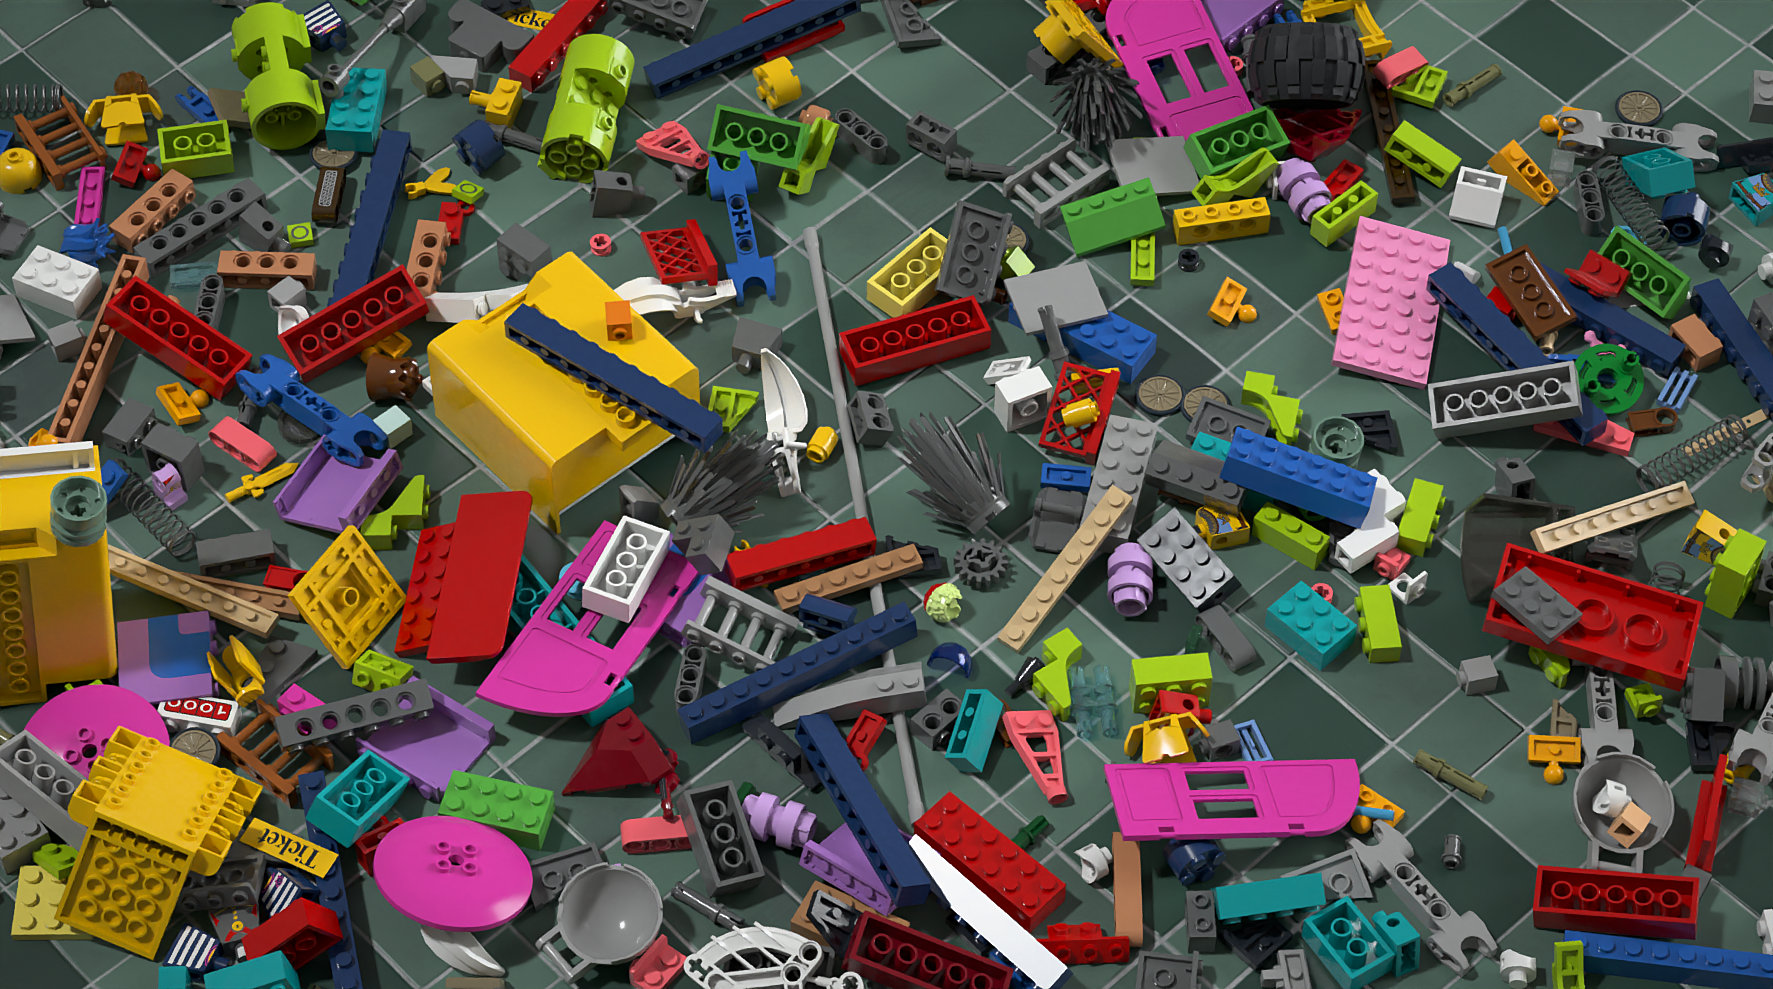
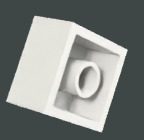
M1037 366L1032 369H1026L1019 374L1004 377L1000 381L995 382L994 413L1007 433L1047 418L1051 405L1052 386L1041 368Z

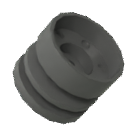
M1718 655L1714 662V668L1726 670L1724 709L1733 710L1739 698L1743 710H1748L1751 705L1753 711H1760L1763 707L1767 690L1764 659L1762 657H1755L1751 661L1750 657L1745 656L1739 668L1735 656Z

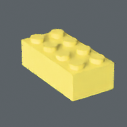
M932 228L926 230L867 281V300L893 318L918 311L939 293L935 291L948 239Z

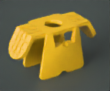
M131 93L129 95L106 96V99L93 100L85 113L84 124L91 128L102 117L101 127L107 129L106 146L123 145L127 140L133 143H142L148 141L142 113L151 112L158 120L163 119V113L158 103L150 94L136 95V93Z
M231 635L229 636L231 644L224 649L222 659L230 670L232 677L209 651L206 654L214 678L235 698L237 704L244 708L248 703L253 702V699L255 700L258 696L264 694L262 685L265 683L261 667L254 656L239 640ZM253 677L252 682L248 686L242 687L243 682L247 678Z
M1191 712L1179 715L1171 714L1170 716L1144 721L1143 724L1131 726L1125 740L1124 753L1126 756L1132 757L1136 753L1141 740H1143L1142 761L1145 764L1197 762L1185 729L1197 727L1206 738L1210 734ZM1162 724H1171V727L1157 728Z

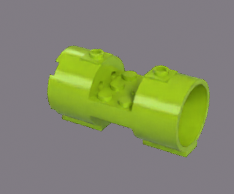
M266 2L255 4L246 8V13L234 19L231 30L235 49H231L232 62H237L238 71H241L244 76L252 80L247 88L244 89L245 98L241 99L242 112H247L252 135L262 146L276 150L297 148L312 140L319 130L326 129L325 111L318 80H311L306 74L300 72L305 63L312 62L311 46L304 14L297 15L294 10L290 11L280 3Z
M586 34L575 38L568 46L558 83L555 105L548 119L537 165L551 179L559 178L565 181L567 177L579 179V183H592L594 170L607 171L617 135L616 119L618 111L625 103L635 65L633 54L628 47L612 37L601 34Z

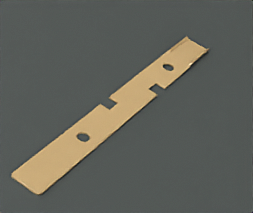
M1761 409L1742 418L1746 427L1749 428L1769 418V416L1765 415ZM1735 423L1730 424L1735 434L1741 432ZM1726 427L1722 428V431L1726 434L1727 438L1731 437L1728 434ZM1720 431L1714 432V435L1720 441H1723ZM1711 434L1707 435V439L1711 444H1716ZM1701 438L1700 443H1705L1703 447L1705 449L1708 448L1706 440ZM1693 442V448L1697 453L1700 452L1699 445ZM1686 446V453L1689 456H1692L1693 453L1691 448Z

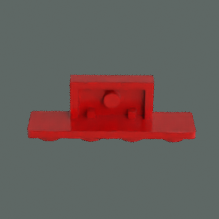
M1084 922L1079 925H1068L1065 923L1047 925V939H1036L1063 964L1129 961V937H1102L1100 924Z

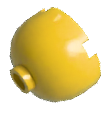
M12 148L0 155V188L10 194L25 193V189L31 187L33 190L41 182L43 173L40 162L31 151L24 148Z

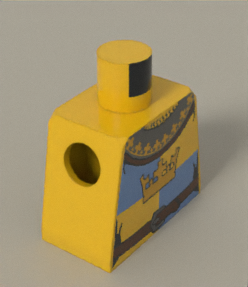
M1206 505L1196 511L1195 526H1192V528L1212 550L1249 542L1250 526L1241 511L1238 517Z
M1704 509L1690 531L1681 552L1713 565L1718 553L1723 554L1726 550L1724 545L1730 535L1735 536L1737 530Z

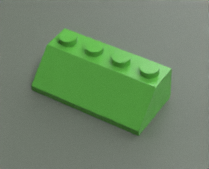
M717 104L707 150L740 157L741 151H747L748 157L751 160L797 170L806 151L812 125Z
M1149 177L1060 206L1064 225L1077 257L1166 228Z
M1616 225L1598 253L1632 272L1624 290L1663 318L1673 320L1687 299L1692 278Z

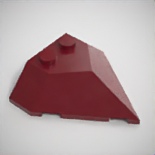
M1280 108L1272 110L1290 141L1286 149L1287 152L1303 157L1305 161L1315 162L1317 159L1327 157L1346 143L1362 114V109H1353V112L1341 111L1340 109L1304 108L1303 112L1296 113L1290 108Z
M627 707L602 723L561 794L562 796H570L575 791L586 790L587 793L624 789L627 788V785L641 783L642 786L653 785L674 770L653 736L630 707Z

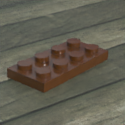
M1527 244L1485 264V270L1534 341L1576 321L1577 315Z

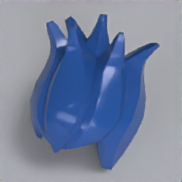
M96 218L92 224H72L64 230V240L59 253L68 252L70 258L99 269L95 261L106 257L105 255L116 253V251L106 248L115 234L111 233L109 236H106L108 225L105 223L98 227L99 218Z

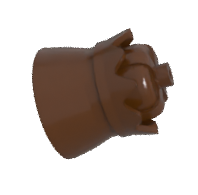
M372 353L366 369V390L370 401L377 402L394 397L412 402L411 397H414L423 380V375L419 374V366L416 364L417 359H411V356L393 359L380 353Z

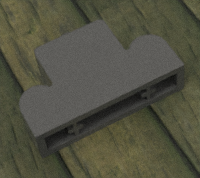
M459 0L448 11L449 27L452 33L448 38L450 55L452 57L477 59L478 70L483 73L487 72L502 56L506 63L511 64L534 39V34L469 0Z

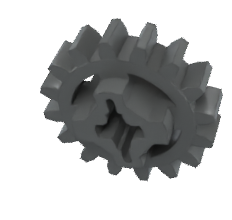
M973 538L970 545L964 542L962 549L957 548L956 556H954L955 574H959L960 581L967 579V586L976 583L979 589L981 584H985L989 588L990 582L993 581L998 584L999 577H1005V570L1008 569L1007 553L1002 552L1001 545L994 547V540H991L988 544L985 543V538H982L977 543Z

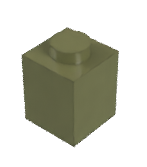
M429 56L410 66L412 83L427 98L446 87L444 71Z

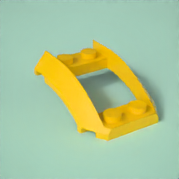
M1365 0L1304 1L1303 10H1301L1304 22H1316L1315 18H1323L1332 13H1344L1351 9L1357 25L1364 36L1359 38V40L1363 43L1365 57L1377 54L1382 60L1392 47V41L1385 39V34L1374 21Z

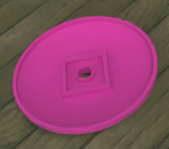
M104 684L81 686L54 697L33 715L24 730L26 729L87 779L97 757H104L107 743L118 725L145 737L155 738L164 745L169 746L170 744L169 733L160 714L147 700L125 688ZM87 749H97V753L94 757H84V753Z
M454 816L422 817L397 826L381 840L376 849L373 862V875L377 887L383 897L396 910L420 924L452 932L483 931L510 921L527 904L533 884L530 864L521 849L511 839L492 827ZM451 862H455V863H458V864H460V865H459V866H455V865H452Z

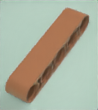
M1112 832L1115 936H1128L1129 947H1142L1143 920L1140 841H1123L1121 832Z

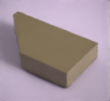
M1553 699L1549 736L1576 737L1577 719L1571 713L1568 714L1560 706V702L1557 699Z

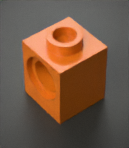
M630 300L605 302L608 341L633 339Z

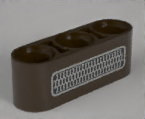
M321 167L312 205V222L337 224L346 185V168Z

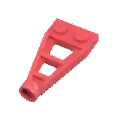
M675 121L666 122L662 127L647 132L643 137L636 140L637 148L653 157L690 167L694 166L697 169H704L709 164V154L699 147L684 126ZM680 139V142H679V143H677V144H675V145H673V146H671V147H669V148H664V147H666V146H668V145L672 144L673 142H675V141H677V140Z
M1051 710L1005 712L1002 719L1009 739L1043 794L1046 795L1049 804L1056 805L1066 801L1068 794L1063 782L1059 733ZM1026 738H1044L1046 740L1047 752L1032 751ZM1050 761L1053 774H1043L1037 762Z

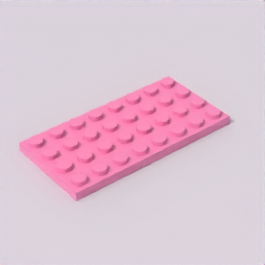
M1359 217L1331 362L1332 366L1422 390L1425 389L1440 303L1426 290L1428 275L1447 264L1450 240L1374 219Z

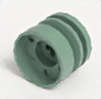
M1340 416L1327 417L1316 425L1308 452L1356 469L1364 445V435L1361 428L1348 418Z
M70 476L59 481L53 487L50 495L51 532L57 540L73 547H84L97 542L104 535L107 525L106 491L99 482L85 476Z

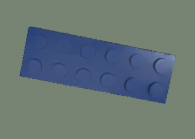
M1011 302L1009 304L1008 322L1023 330ZM1108 310V317L1059 328L1063 346L1069 349L1070 354L1099 369L1119 368V372H1121L1120 379L1129 384L1138 376L1156 350V334ZM1045 332L1033 334L1047 342Z
M1240 427L1236 428L1219 476L1221 479L1361 529L1368 513L1378 477L1372 476L1369 473L1358 471L1344 464L1336 463L1322 456L1314 455Z

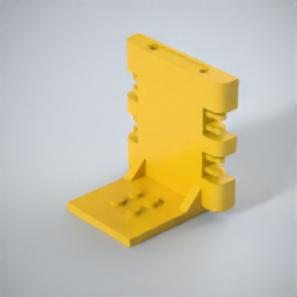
M118 725L107 743L104 757H97L89 773V781L82 780L72 795L68 806L70 818L77 823L87 826L88 829L54 919L153 960L190 870L204 876L214 875L219 870L232 842L237 838L246 817L250 815L264 786L233 774L226 768H219L164 745L155 738L145 737Z

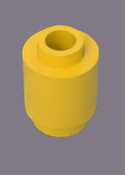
M1090 398L1068 404L1066 408L1062 409L1063 420L1067 428L1072 426L1077 428L1097 421V416L1100 415L1096 401L1092 402Z
M827 426L817 428L807 445L806 455L810 460L822 463L829 458L839 440L835 430Z

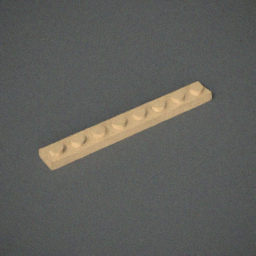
M1682 481L1537 528L1530 532L1538 552L1546 554L1594 538L1595 536H1601L1689 507L1695 502L1686 482Z
M1114 485L1109 488L997 636V641L1017 654L1021 651L1132 504L1133 497Z
M108 545L110 574L198 611L208 610L210 616L266 639L280 621L279 614Z

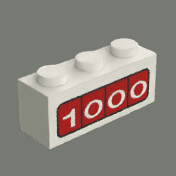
M212 697L160 702L157 710L166 725L167 731L170 733L180 732L190 727H201L211 731L215 736L223 731L229 737H235L242 719L241 708L237 702Z

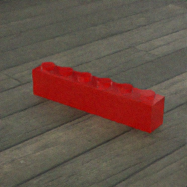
M568 0L508 66L509 80L521 82L523 89L533 93L538 86L544 83L545 78L550 72L555 71L559 62L566 57L569 44L575 38L584 35L589 29H592L600 16L607 12L608 0Z
M866 517L850 519L841 524L828 525L819 530L806 531L800 535L781 538L767 544H758L753 548L742 551H733L727 554L724 570L731 586L744 591L874 555L877 539Z

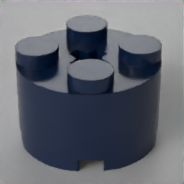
M480 119L470 123L452 137V141L458 148L456 155L463 163L469 162L471 169L476 175H480L505 156L503 144L501 141L496 143L493 138L495 132Z
M1689 192L1665 198L1660 220L1663 221L1664 226L1670 232L1668 242L1671 239L1677 241L1678 246H1693L1702 241V237L1706 233L1710 210L1708 205L1700 199L1699 194ZM1665 229L1660 234L1662 238L1666 235Z
M1171 839L1163 850L1166 862L1183 886H1187L1200 879L1202 882L1210 880L1215 875L1214 870L1226 858L1225 853L1215 839Z

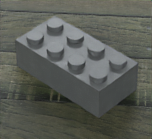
M732 780L683 791L676 804L709 899L758 887L765 877V872Z

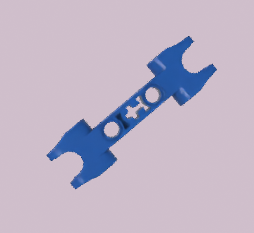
M747 151L740 152V165L733 171L720 169L715 156L708 157V179L712 201L723 199L726 201L738 262L728 263L725 266L728 279L733 280L737 294L734 298L738 307L744 306V292L753 285L764 288L770 301L776 300V273L772 255L759 258L747 195L759 193L755 169L748 157ZM737 205L743 206L739 210L733 209ZM743 221L744 229H740L739 222ZM744 247L752 248L750 251L741 250Z
M263 354L259 357V367L262 369V374H254L247 370H240L236 373L237 385L251 401L261 407H265L270 402H273L320 436L326 435L322 439L324 449L340 461L352 466H361L364 463V453L360 446H369L377 450H383L387 447L388 437L371 418L363 413H357L350 418L341 412L337 407L299 383V372L285 360L270 354Z

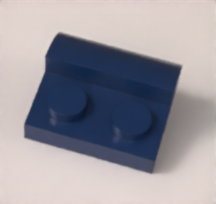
M809 593L804 596L799 606V621L803 622V628L828 636H833L854 626V619L857 614V608Z

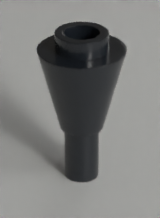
M1028 656L1016 675L1015 680L1004 690L1005 693L1012 698L1022 687L1032 683L1033 673L1045 667L1044 663L1037 657L1031 658Z

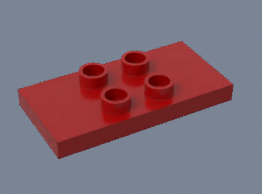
M1507 543L1493 590L1526 566L1583 613L1580 621L1547 645L1491 597L1482 627L1483 632L1678 692L1681 691L1686 678L1704 602Z

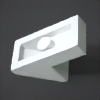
M1027 356L993 361L983 379L990 385L995 384V382L1000 381L1004 377L1019 374L1029 369L1031 358Z

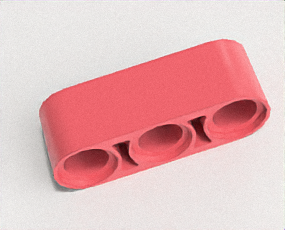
M1411 46L1379 62L1373 68L1372 74L1386 89H1390L1395 85L1405 82L1407 77L1416 74L1419 69L1428 65L1429 62L1414 46Z
M226 416L208 432L209 438L216 446L255 472H260L277 456L276 450L270 443L229 416Z
M674 815V818L670 821L663 819V816L629 819L622 822L620 826L622 849L629 854L692 848L681 815Z

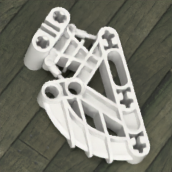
M756 921L754 923L756 927L739 929L734 925L732 927L734 931L718 938L712 935L710 938L713 941L706 944L696 954L689 955L684 961V970L687 975L703 989H805L804 985L807 981L827 989H848L850 985L853 987L857 986V989H866L862 978L855 972H846L840 979L836 977H811L824 960V954L820 945L788 930L763 927ZM810 948L816 949L818 955L814 960L807 961L804 959L805 951ZM761 952L778 967L755 969L739 955ZM769 952L782 954L790 958L783 964ZM735 958L748 970L724 973L718 967L728 960ZM694 963L697 965L701 964L704 971L708 973L706 978L699 971H694L692 968ZM793 969L799 970L801 976L797 981L790 982L787 980L789 971Z

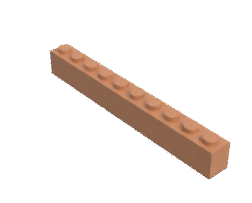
M123 254L48 432V434H52L57 438L58 444L76 443L83 440L125 337L103 322L105 307L135 275L147 283L149 271L146 258L126 254Z

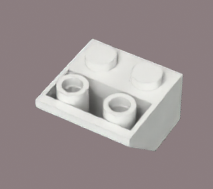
M1461 166L1449 218L1495 228L1507 176Z

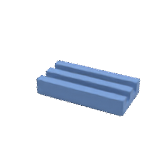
M1676 366L1659 395L1656 405L1671 408L1676 413H1679L1694 387L1698 375L1693 374V376H1690L1689 371L1681 372L1680 368ZM1676 378H1680L1668 401L1665 402L1664 399ZM1684 382H1689L1677 405H1672Z
M1255 720L1234 725L1241 739L1239 752L1244 761L1253 760L1240 736L1239 730L1254 761H1274ZM1246 728H1250L1264 758H1260Z

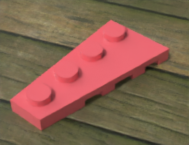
M1608 420L1605 433L1586 444V446L1628 457L1634 433ZM1558 421L1534 424L1533 431L1579 443Z

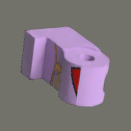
M168 463L164 468L152 474L155 496H159L160 500L166 503V507H170L173 511L188 501L187 494L181 486V477L172 464Z

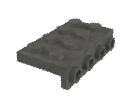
M609 0L607 8L615 13L629 16L638 22L652 25L658 30L672 33L678 38L691 41L708 0Z
M962 200L957 202L935 287L936 292L958 299L974 295L980 306H985L994 300L997 291L994 287L995 281L1000 277L1002 266L1000 265L1001 257H1004L1008 247V243H1005L1007 234L1009 235L1013 228L1011 213L1002 214Z
M264 853L225 858L219 870L211 876H204L190 870L172 914L257 904L267 863Z
M1139 950L1135 989H1201V983H1196V977L1202 976L1203 960H1198L1199 951H1193L1192 957Z

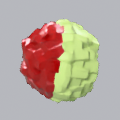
M944 582L932 585L924 597V611H926L931 619L941 623L957 618L961 611L956 598L962 599L960 590L952 583Z

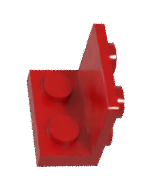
M1591 249L1579 270L1565 268L1564 273L1570 276L1568 280L1579 286L1589 287L1588 292L1597 297L1603 296L1607 299L1610 296L1619 298L1632 274L1629 270Z

